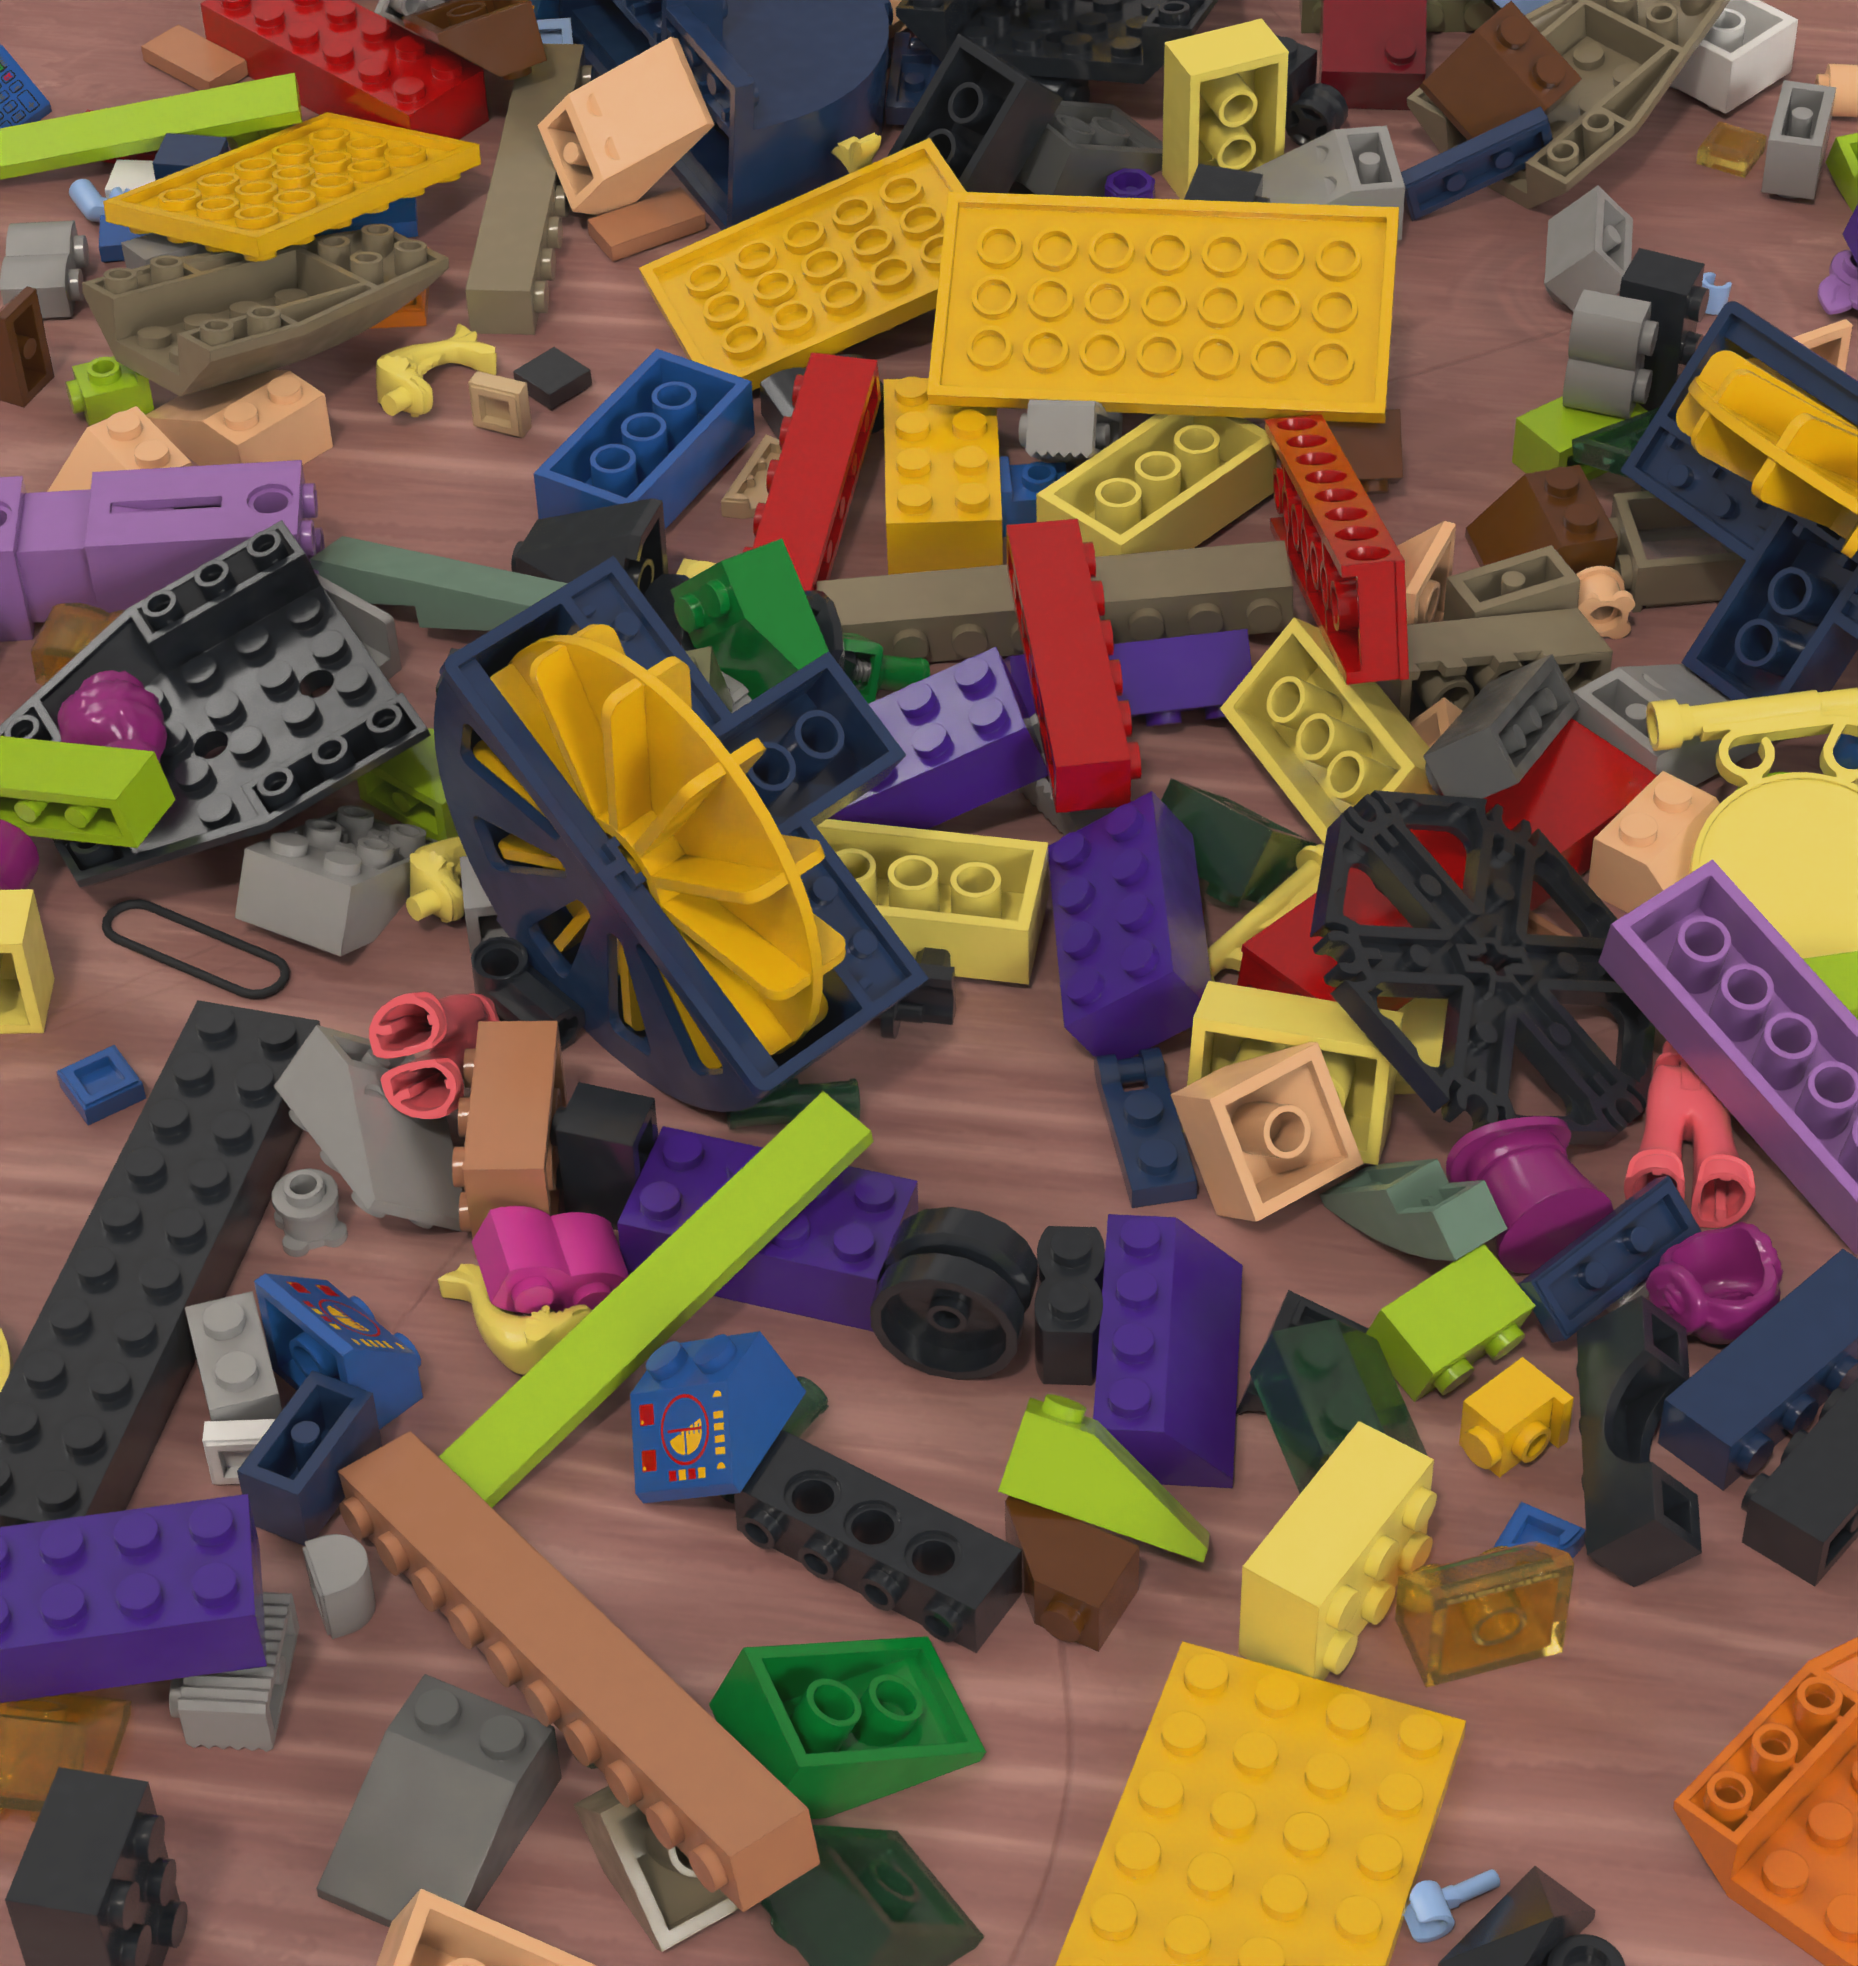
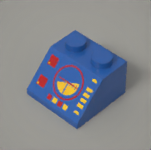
M265 1273L254 1281L272 1369L296 1391L310 1372L314 1370L373 1393L379 1430L423 1398L418 1367L421 1366V1358L415 1346L403 1334L397 1332L393 1335L380 1325L369 1307L356 1296L348 1298L328 1280Z
M760 1331L730 1336L721 1334L709 1339L681 1343L672 1341L658 1348L649 1357L645 1366L646 1372L630 1393L635 1494L644 1504L736 1494L742 1491L807 1392Z

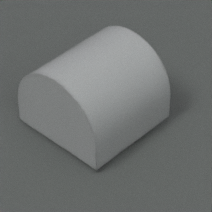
M330 1534L305 1541V1547L302 1549L309 1583L327 1635H331L332 1639L361 1629L370 1621L376 1608L370 1567L364 1547L354 1538L341 1534Z

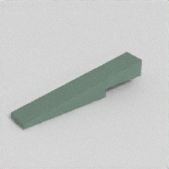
M345 536L340 537L310 558L313 569L319 571L320 576L370 604L415 606L419 626L422 628L491 631L568 584Z

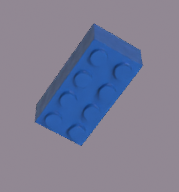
M656 349L533 473L538 519L652 498L662 500L664 525L666 529L755 435L752 381Z

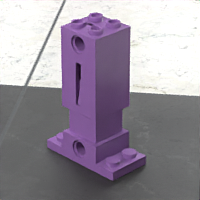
M302 460L92 472L91 489L26 493L23 476L0 477V642L33 640L35 622L99 619L103 631L127 608L145 599L151 593L166 587L199 568L202 564L215 559L248 540L256 533L269 528L283 520L310 561V558L325 549L322 527L314 528V522L311 520V518L318 517L315 483H305Z

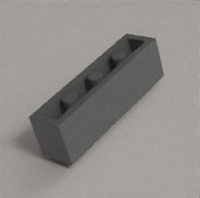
M1553 654L1488 682L1424 754L1426 776L1436 794L1483 799L1520 782L1579 709V705Z

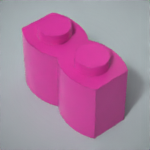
M499 1207L489 1211L472 1240L490 1302L500 1309L511 1312L532 1314V1312L541 1310V1307L544 1305H548L550 1309L558 1312L559 1310L564 1311L565 1308L568 1309L579 1304H585L593 1310L629 1276L611 1222L591 1213L570 1212L550 1216L546 1212L532 1207Z

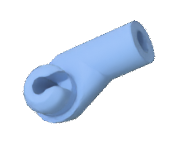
M78 179L70 186L69 196L87 220L100 222V216L105 215L103 201L128 192L130 189L126 188L122 192L120 187L113 188L109 198L100 195L90 180Z

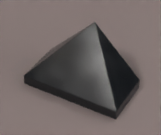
M1534 1866L1438 1963V1966H1547L1552 1949L1561 1940L1580 1934L1593 1921L1596 1910Z

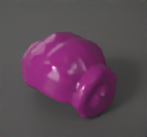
M114 670L103 671L85 679L81 687L75 691V694L70 695L62 703L57 715L61 742L154 751L160 763V757L166 746L167 732L159 699L155 694L145 690L143 683L125 670L120 672Z
M1738 1222L1728 1228L1696 1233L1686 1238L1683 1242L1668 1248L1661 1256L1659 1266L1650 1272L1649 1278L1646 1281V1289L1650 1302L1684 1326L1687 1330V1335L1693 1334L1705 1343L1730 1344L1780 1302L1781 1292L1779 1284L1782 1281L1784 1271L1781 1268L1782 1264L1778 1258L1777 1250L1772 1247L1770 1237L1753 1224Z

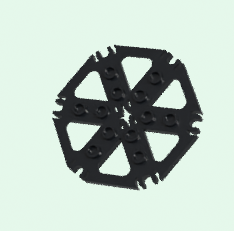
M1374 790L1370 795H1365L1354 807L1350 806L1327 828L1310 937H1323L1312 947L1315 954L1329 955L1338 963L1323 977L1327 985L1337 987L1330 994L1430 1110L1435 1113L1441 1108L1443 1120L1450 1123L1463 1111H1466L1472 1118L1473 1131L1481 1126L1502 1120L1532 1117L1516 1114L1508 1096L1515 1044L1544 1077L1547 1085L1562 1098L1566 1107V1116L1550 1117L1561 1118L1567 1123L1571 1131L1569 1145H1604L1607 1141H1610L1639 1116L1647 1106L1655 1038V1026L1599 963L1610 926L1618 920L1617 917L1539 828L1531 834L1530 822L1523 819L1512 830L1508 829L1502 820L1503 807L1499 804H1496L1486 813L1485 805L1488 799ZM1409 829L1448 832L1462 842L1467 853L1462 889ZM1349 868H1356L1366 873L1377 890L1391 901L1413 928L1360 925L1344 916L1343 905ZM1533 881L1543 887L1578 927L1583 937L1527 934ZM1377 997L1448 999L1439 1067L1429 1066L1420 1059L1417 1048L1391 1019L1380 1013L1377 1006ZM1562 1004L1601 1006L1614 1016L1619 1028L1615 1065Z

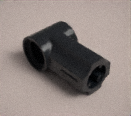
M503 936L489 938L481 942L471 955L474 990L476 994H482L493 1001L500 1021H558L561 1051L574 1044L577 1034L586 1023L584 1009L529 964L527 950L521 942Z

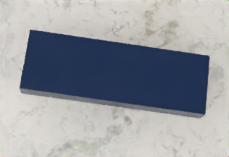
M1541 106L1402 171L1401 175L1405 185L1404 207L1411 220H1417L1525 169V162L1553 140L1549 119Z
M1669 1175L1655 1178L1518 1283V1285L1536 1305L1533 1312L1551 1342L1565 1341L1645 1279L1655 1267L1659 1266L1660 1258L1668 1248L1702 1231Z

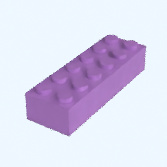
M1712 859L1613 922L1610 926L1599 963L1856 1255L1858 1254V1020Z

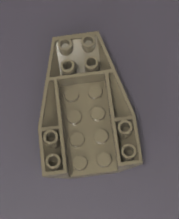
M1553 0L1526 14L1525 16L1578 73L1582 80L1547 115L1553 140L1525 162V169L1487 187L1527 209H1531L1568 192L1638 132L1720 17L1730 0ZM1420 87L1407 97V106L1440 153L1468 141Z
M369 224L360 230L315 236V240L308 244L287 246L278 250L275 258L267 261H247L244 259L243 254L230 251L209 252L182 257L158 256L151 259L149 265L138 268L109 269L104 272V277L82 282V291L116 361L181 397L296 363L359 335L398 311L429 287L449 268V258L428 248L426 243L422 241L411 240L395 232L394 228L389 225Z

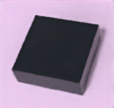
M555 347L513 371L514 380L527 383L528 395L551 410L592 385L591 370Z

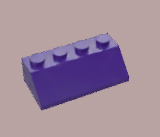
M1248 629L1114 644L1113 656H1108L1109 660L1119 659L1121 665L1123 695L1117 696L1118 701L1128 700L1131 717L1145 716L1146 727L1182 723V711L1204 709L1205 720L1226 718L1220 707L1252 669ZM1024 654L1009 656L1004 659V662L1022 695L1028 715L1031 717L1036 712Z
M1108 1214L1101 1311L1103 1308L1100 1319L1093 1419L1098 1420L1161 1485L1233 1488L1243 1265L1176 1217Z

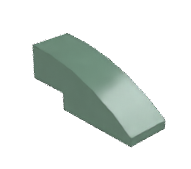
M1438 1159L1372 1164L1319 1195L1324 1207L1359 1231L1397 1250L1428 1259L1456 1261L1507 1230L1485 1180L1449 1183Z

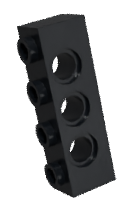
M784 1430L780 1431L742 1491L734 1494L737 1530L742 1532L756 1546L763 1549L773 1548L802 1563L816 1577L824 1580L833 1579L862 1594L876 1608L885 1611L893 1610L921 1624L933 1637L944 1642L954 1641L975 1653L978 1652L1022 1594V1549Z

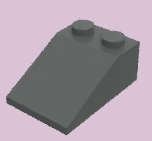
M1061 101L1014 182L1022 183L1034 195L1105 197L1107 176L1123 168L1141 169L1148 175L1161 171L1163 142L1114 104Z
M424 1674L383 1736L316 1888L318 1897L389 1928L391 1922L420 1889H424L476 1912L562 1779L554 1726L549 1725L546 1727L537 1719Z

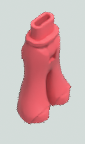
M414 992L400 995L387 1002L378 1010L369 1027V1040L373 1055L388 1059L409 1056L427 1049L430 1050L429 1053L392 1068L380 1078L382 1088L390 1105L402 1114L420 1119L441 1118L458 1108L459 1098L464 1095V1051L467 1048H476L479 1021H500L496 1007L490 998L482 994L470 993L454 994L437 999L429 992Z
M1666 1041L1662 1046V1054L1655 1061L1653 1076L1648 1089L1642 1142L1639 1151L1630 1160L1624 1181L1625 1197L1628 1200L1655 1178L1669 1175L1684 1200L1685 1177L1682 1145L1683 1141L1692 1142L1693 1183L1691 1214L1699 1227H1726L1741 1219L1754 1201L1755 1182L1753 1171L1750 1165L1738 1155L1732 1134L1730 1111L1672 1045Z

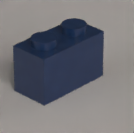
M314 1370L310 1372L237 1470L242 1495H249L256 1527L305 1546V1541L318 1536L345 1498L338 1471L382 1447L373 1393Z

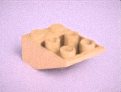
M670 37L569 93L537 126L572 212L599 216L636 203L714 126V122L679 39Z

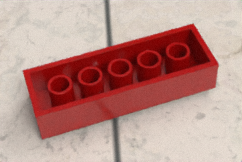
M206 0L200 3L207 40L244 58L247 62V76L254 80L295 73L299 86L300 104L319 115L329 112L458 140L489 122L484 71L482 68L351 0Z

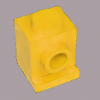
M1521 1357L1463 1401L1459 1445L1474 1464L1480 1468L1489 1469L1500 1478L1521 1461L1524 1463L1533 1461L1543 1452L1549 1442L1558 1449L1568 1442L1574 1397L1525 1358Z

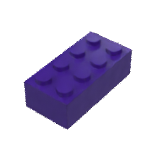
M997 647L968 658L869 703L870 707L905 752L906 757L879 785L828 819L927 830L1048 776L1046 761L1022 695Z
M1150 791L1128 804L1117 807L1111 813L1087 826L1066 834L1060 840L1048 846L1064 1028L1094 1057L1115 1054L1117 1060L1131 1058L1137 1055L1139 1050L1151 1048L1192 1027L1193 1017L1208 981H1211L1193 834L1156 794Z
M662 1126L617 1222L620 1251L628 1274L630 1275L763 1147ZM848 1166L714 1296L874 1332L871 1328L870 1307L878 1282L885 1273V1260L893 1235L904 1219L919 1212L918 1181Z
M248 1494L0 1527V1703L267 1666L260 1544Z

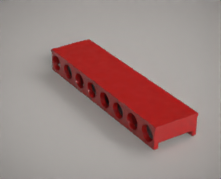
M1322 414L1265 419V431L1281 460V467L1273 469V491L1277 513L1283 514V517L1270 518V530L1276 541L1285 540L1292 575L1346 685L1397 679L1408 680L1406 580L1403 556Z
M1571 718L1518 784L1483 798L1488 799L1485 811L1487 813L1496 804H1499L1503 807L1502 820L1508 829L1512 830L1523 819L1530 822L1531 834L1539 828L1581 876L1590 869L1594 837L1658 775ZM1409 829L1462 889L1467 858L1466 849L1462 842L1448 832ZM1356 868L1349 869L1343 905L1344 916L1360 925L1413 928L1391 901L1377 890L1366 873ZM1533 881L1531 911H1534L1551 898L1543 887ZM1317 892L1242 944L1241 952L1243 954L1237 982L1238 986L1336 1001L1330 993L1337 987L1327 985L1323 977L1338 963L1329 955L1315 954L1312 947L1323 937H1310ZM1377 997V1006L1379 1009L1398 1011L1414 998Z

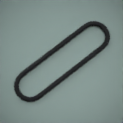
M135 899L118 903L107 911L102 920V930L105 936L114 943L241 997L262 999L275 995L285 987L289 980L290 968L286 961L278 955L150 901ZM139 908L148 910L272 962L280 969V977L277 982L264 989L252 990L244 988L123 937L113 931L111 922L119 913L129 909Z

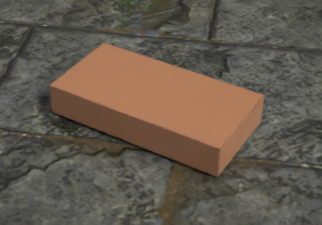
M179 24L141 46L145 62L199 91L232 85L248 75L247 62L244 58Z
M681 187L587 220L589 236L612 262L706 229L705 213Z

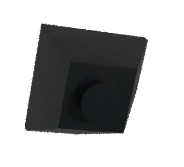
M651 498L538 519L526 539L519 541L514 548L511 561L512 572L569 583L614 556L644 595L649 585L662 574H669L662 500Z

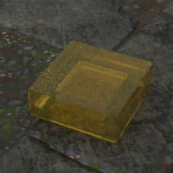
M1718 122L1698 148L1696 164L1745 178L1765 152L1767 136L1734 125Z

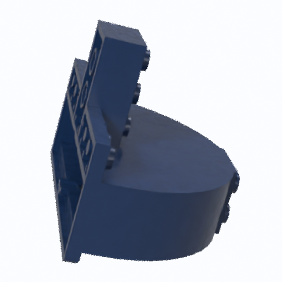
M559 0V18H571L573 44H584L586 65L594 66L595 78L670 37L679 39L714 126L670 169L721 230L849 174L843 163L831 153L838 146L837 143L853 136L861 139L874 132L877 136L882 135L885 117L887 70L891 65L888 41L889 25L893 22V9L889 0ZM723 130L729 137V140L718 131Z

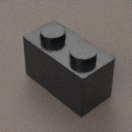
M578 1082L567 1107L560 1106L557 1109L551 1125L550 1142L553 1146L558 1147L559 1164L556 1172V1188L563 1191L566 1213L583 1212L595 1214L610 1221L612 1228L618 1230L617 1222L658 1137L655 1098Z

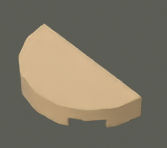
M767 434L762 439L722 498V517L752 518L754 517L757 504L759 502L766 503L769 494L766 488L767 471L772 459L779 460L782 451L780 450L779 439Z

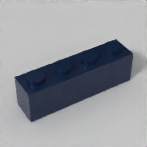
M1841 1249L1664 1399L1658 1444L1724 1491L1743 1473L1753 1475L1758 1472L1771 1456L1774 1447L1789 1433L1794 1436L1800 1429L1806 1430L1814 1420L1819 1407L1827 1401L1831 1393L1839 1386L1847 1390L1858 1378V1259L1846 1250Z

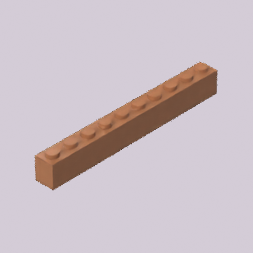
M409 1431L338 1471L346 1498L345 1501L339 1504V1508L345 1524L354 1537L358 1540L367 1537L375 1545L383 1564L394 1576L403 1573L411 1581L415 1593L425 1608L430 1612L439 1609L448 1618L451 1628L461 1644L467 1649H472L476 1646L486 1656L487 1662L499 1682L507 1688L514 1684L525 1695V1699L537 1720L546 1727L553 1723L564 1734L570 1750L582 1765L587 1767L593 1763L604 1773L606 1781L617 1800L627 1808L635 1804L646 1815L648 1824L659 1842L669 1850L677 1846L688 1857L695 1875L708 1891L714 1893L720 1889L742 1912H745L820 1864L809 1809L414 1433Z

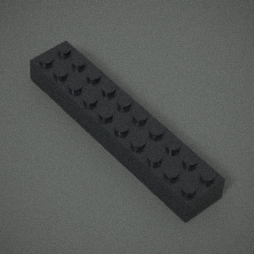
M197 1000L0 1392V1527L117 1512L127 1509L196 1361L185 1307L225 1298L272 1198V1191L280 1180L303 1131L290 1118L289 1111L291 1109L274 1088V1085L314 1027L320 1025L319 1020Z

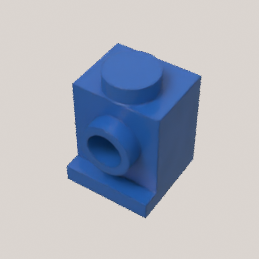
M1009 456L999 457L1002 537H1007L1006 525L1037 522L1036 494L1067 474L1065 462H1033L1030 464L1009 465Z

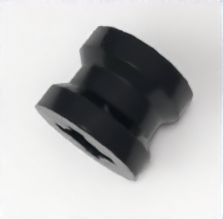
M1323 83L1310 85L1302 92L1298 101L1292 104L1286 113L1285 128L1287 134L1295 143L1302 146L1334 129H1340L1348 117L1346 100L1338 90L1330 85Z

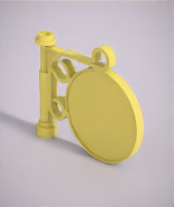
M1858 687L1824 692L1808 690L1689 706L1687 703L1678 704L1676 699L1648 702L1646 723L1650 744L1654 751L1681 748L1683 741L1692 740L1696 736H1699L1700 742L1722 739L1715 756L1716 767L1719 774L1727 782L1740 788L1724 799L1706 820L1692 853L1689 874L1713 859L1802 959L1858 951V769H1847L1840 766L1833 756V749L1841 734L1858 737ZM1829 734L1819 756L1820 768L1823 774L1792 772L1767 777L1775 759V751L1771 741ZM1760 743L1758 753L1762 763L1758 767L1743 769L1736 766L1728 755V751L1733 747Z

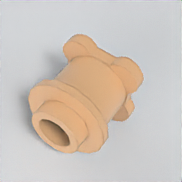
M1594 566L1577 573L1576 575L1580 579L1578 609L1601 637L1609 636L1611 639H1621L1627 636L1631 631L1628 615L1634 609L1635 601L1633 595L1625 591L1624 580L1620 573L1607 566Z

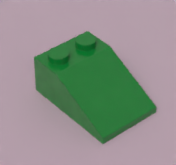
M782 538L722 560L671 589L675 600L674 611L680 626L688 632L693 646L696 649L711 646L721 671L742 683L748 689V695L752 700L829 651Z
M928 1636L743 1647L709 1703L716 1721L809 1809L811 1820L834 1816L980 1762L986 1753Z

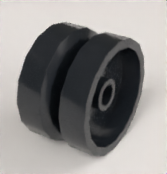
M956 1207L924 1209L904 1219L893 1235L885 1260V1273L878 1282L870 1307L871 1328L886 1350L902 1363L924 1373L955 1380L990 1376L1006 1368L1017 1353L1024 1329V1313L1031 1304L1038 1279V1260L1028 1242L1006 1223L980 1211Z

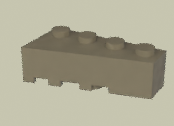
M1578 608L1407 625L1409 679L1378 681L1376 683L1410 723L1443 697L1463 711L1488 682L1550 654H1553L1573 693V691L1611 671L1613 650Z

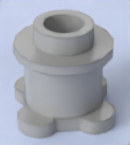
M308 1168L293 1171L283 1176L276 1183L272 1191V1204L276 1210L274 1213L275 1224L278 1228L284 1230L283 1249L290 1256L301 1257L306 1255L309 1250L322 1246L338 1247L348 1238L346 1224L338 1221L337 1213L339 1212L338 1185L331 1175L322 1170Z

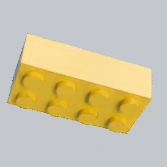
M911 376L902 379H883L888 575L1003 565L997 407L929 405L927 397L929 378Z

